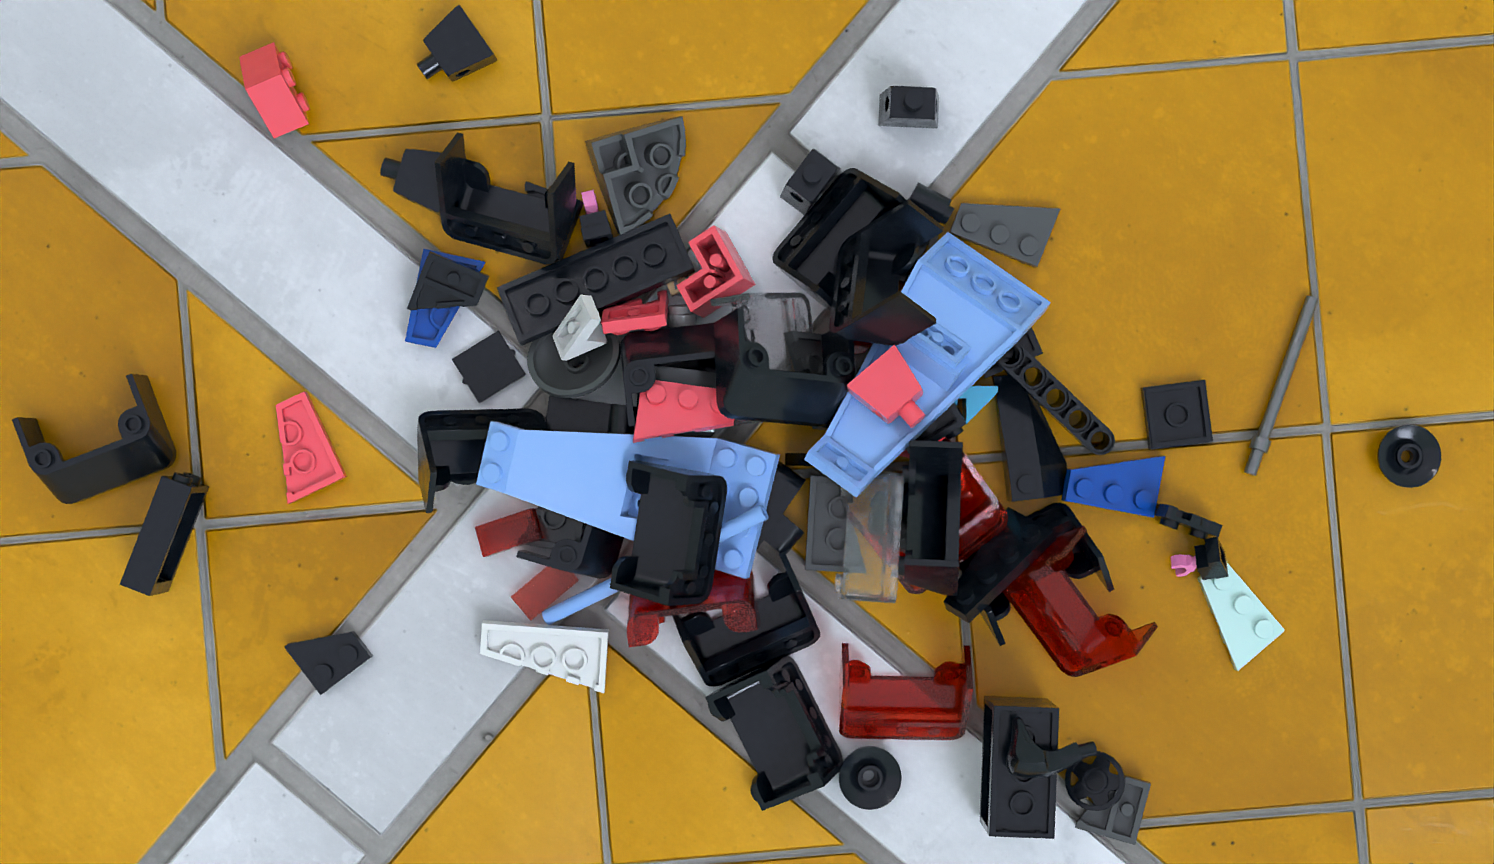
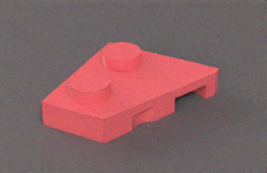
M667 290L658 291V299L645 304L642 303L641 298H637L621 305L603 309L601 320L603 334L624 335L631 330L644 329L645 331H655L662 326H667L669 304Z

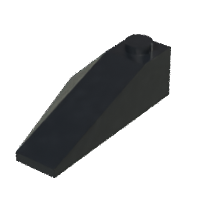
M1024 373V381H1025L1026 383H1029V382H1028V379H1027V377H1026V375H1025V373ZM1009 375L994 376L993 384L998 386L995 402L1007 501L1015 502L1062 495L1067 463L1040 405Z

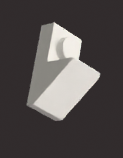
M590 295L579 296L552 335L561 360H570L607 343L600 324L599 312Z

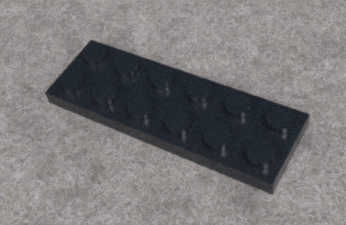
M668 214L497 287L517 340L523 346L555 332L580 295L592 296L595 306L600 313L603 309L624 303L692 274L695 270L672 216Z

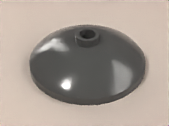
M555 332L532 341L528 351L527 365L533 381L545 393L559 398H577L599 389L614 374L621 354L618 336L612 333L605 334L606 344L567 361L561 360L552 336Z

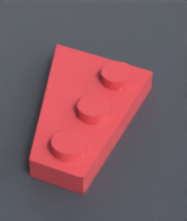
M655 380L654 385L648 391L640 393L633 443L661 436L662 438L671 437L674 434L684 432H700L734 425L735 419L727 418L719 411L716 400V388Z
M304 391L277 404L280 443H282L284 458L283 470L284 476H286L288 491L286 493L287 504H291L346 478L347 475L308 393Z

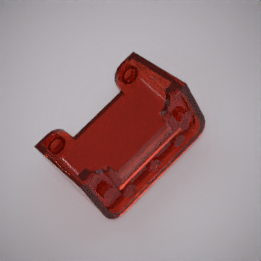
M715 570L711 593L708 599L700 604L666 606L629 594L627 619L629 647L644 646L652 643L659 634V624L666 622L665 616L722 609L725 625L734 632L758 630L761 620L755 577L752 570L750 578L747 579Z

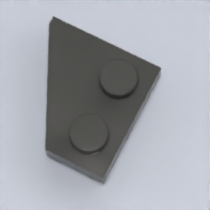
M1125 775V789L1120 800L1106 810H1086L1076 821L1075 828L1135 845L1151 782ZM1118 790L1108 793L1109 801L1113 799Z

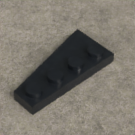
M1008 507L958 579L957 596L947 595L943 601L946 609L967 623H970L1056 541L1054 532Z

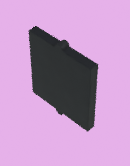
M499 330L452 359L464 378L462 383L469 386L478 403L483 402L526 375L514 356L516 351L509 348Z

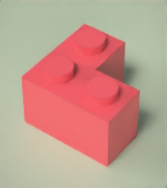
M273 42L239 57L245 90L274 139L309 124L306 111L310 110V106L302 92L297 94L293 87L296 85L291 72L293 67L285 51L280 53Z
M713 225L688 242L702 267L701 270L676 285L690 312L705 318L756 285L727 232Z

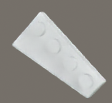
M483 620L480 654L516 666L535 669L538 673L547 676L548 674L566 679V682L576 685L582 684L594 688V691L604 693L609 629Z

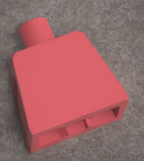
M895 345L847 384L848 392L887 424H890L900 415L910 428H913L926 416L915 403L923 395V389Z

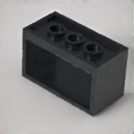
M984 696L979 822L989 836L1054 839L1057 774L1046 778H1023L1012 775L1007 770L1006 756L1013 734L1012 720L1017 717L1023 720L1026 730L1040 749L1044 751L1058 750L1059 707L1047 698Z

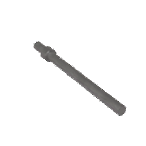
M1306 296L1257 436L1253 435L1249 446L1252 450L1244 473L1256 476L1264 453H1268L1272 442L1269 438L1315 312L1318 298L1313 296Z

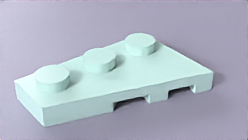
M1227 563L1228 577L1203 580L1200 575L1197 579L1210 611L1217 622L1223 643L1228 649L1234 670L1239 671L1281 635L1285 629Z

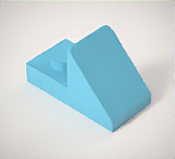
M971 386L958 398L962 399V415L966 420V424L998 393V386Z

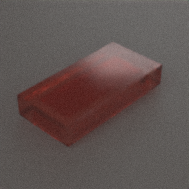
M530 508L475 527L483 557L496 555L544 539L535 508Z
M547 566L513 594L511 598L529 620L532 621L576 584L579 579L574 573Z

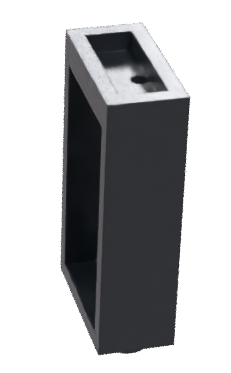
M174 472L173 476H161L119 585L148 596L169 592L209 486L200 483L201 477L187 472H183V474Z

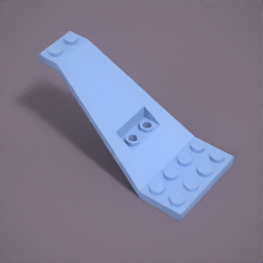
M949 232L918 259L901 291L936 318V324L911 337L905 343L896 346L923 389V395L915 403L926 416L913 428H910L900 415L890 424H887L847 392L825 435L807 452L804 458L805 461L856 498L910 445V440L917 439L1009 351L1046 312L1051 303ZM873 343L856 377L892 346Z
M490 421L476 485L511 495L634 541L641 494L631 492L628 489L626 473L629 461H644L722 476L727 483V496L722 521L724 523L759 505H763L767 510L780 454L724 438L687 436L662 438L661 436L633 443L634 434L525 430L501 422ZM763 522L720 542L715 570L744 579L750 578Z

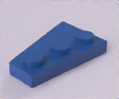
M423 249L417 281L430 251L478 271L482 270L486 262ZM460 306L411 310L405 342L436 348Z
M1165 456L1067 469L1061 500L1154 518Z

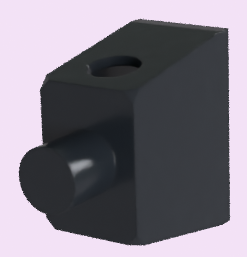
M458 5L423 39L431 54L418 62L417 66L427 80L443 69L453 82L497 61V58L464 10Z
M890 86L879 96L878 126L938 128L939 95L937 89L933 87Z
M405 149L401 162L385 158L381 166L380 175L396 180L393 192L440 215L434 162L442 152Z
M812 149L786 183L780 198L805 216L841 168L816 149Z

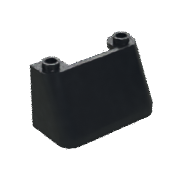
M629 461L626 483L628 489L631 492L641 494L632 556H623L613 565L610 588L666 606L703 603L708 599L713 585L727 496L726 480L722 476L644 461Z
M790 656L775 660L705 697L712 716L720 721L731 719L758 773L752 780L750 791L753 799L758 802L762 811L824 787L841 771L840 768L843 763L841 751L798 665Z

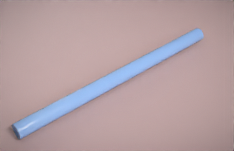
M759 505L722 523L719 543L768 520L769 517L764 506ZM611 578L542 611L543 619L548 625H551L619 591L610 588Z

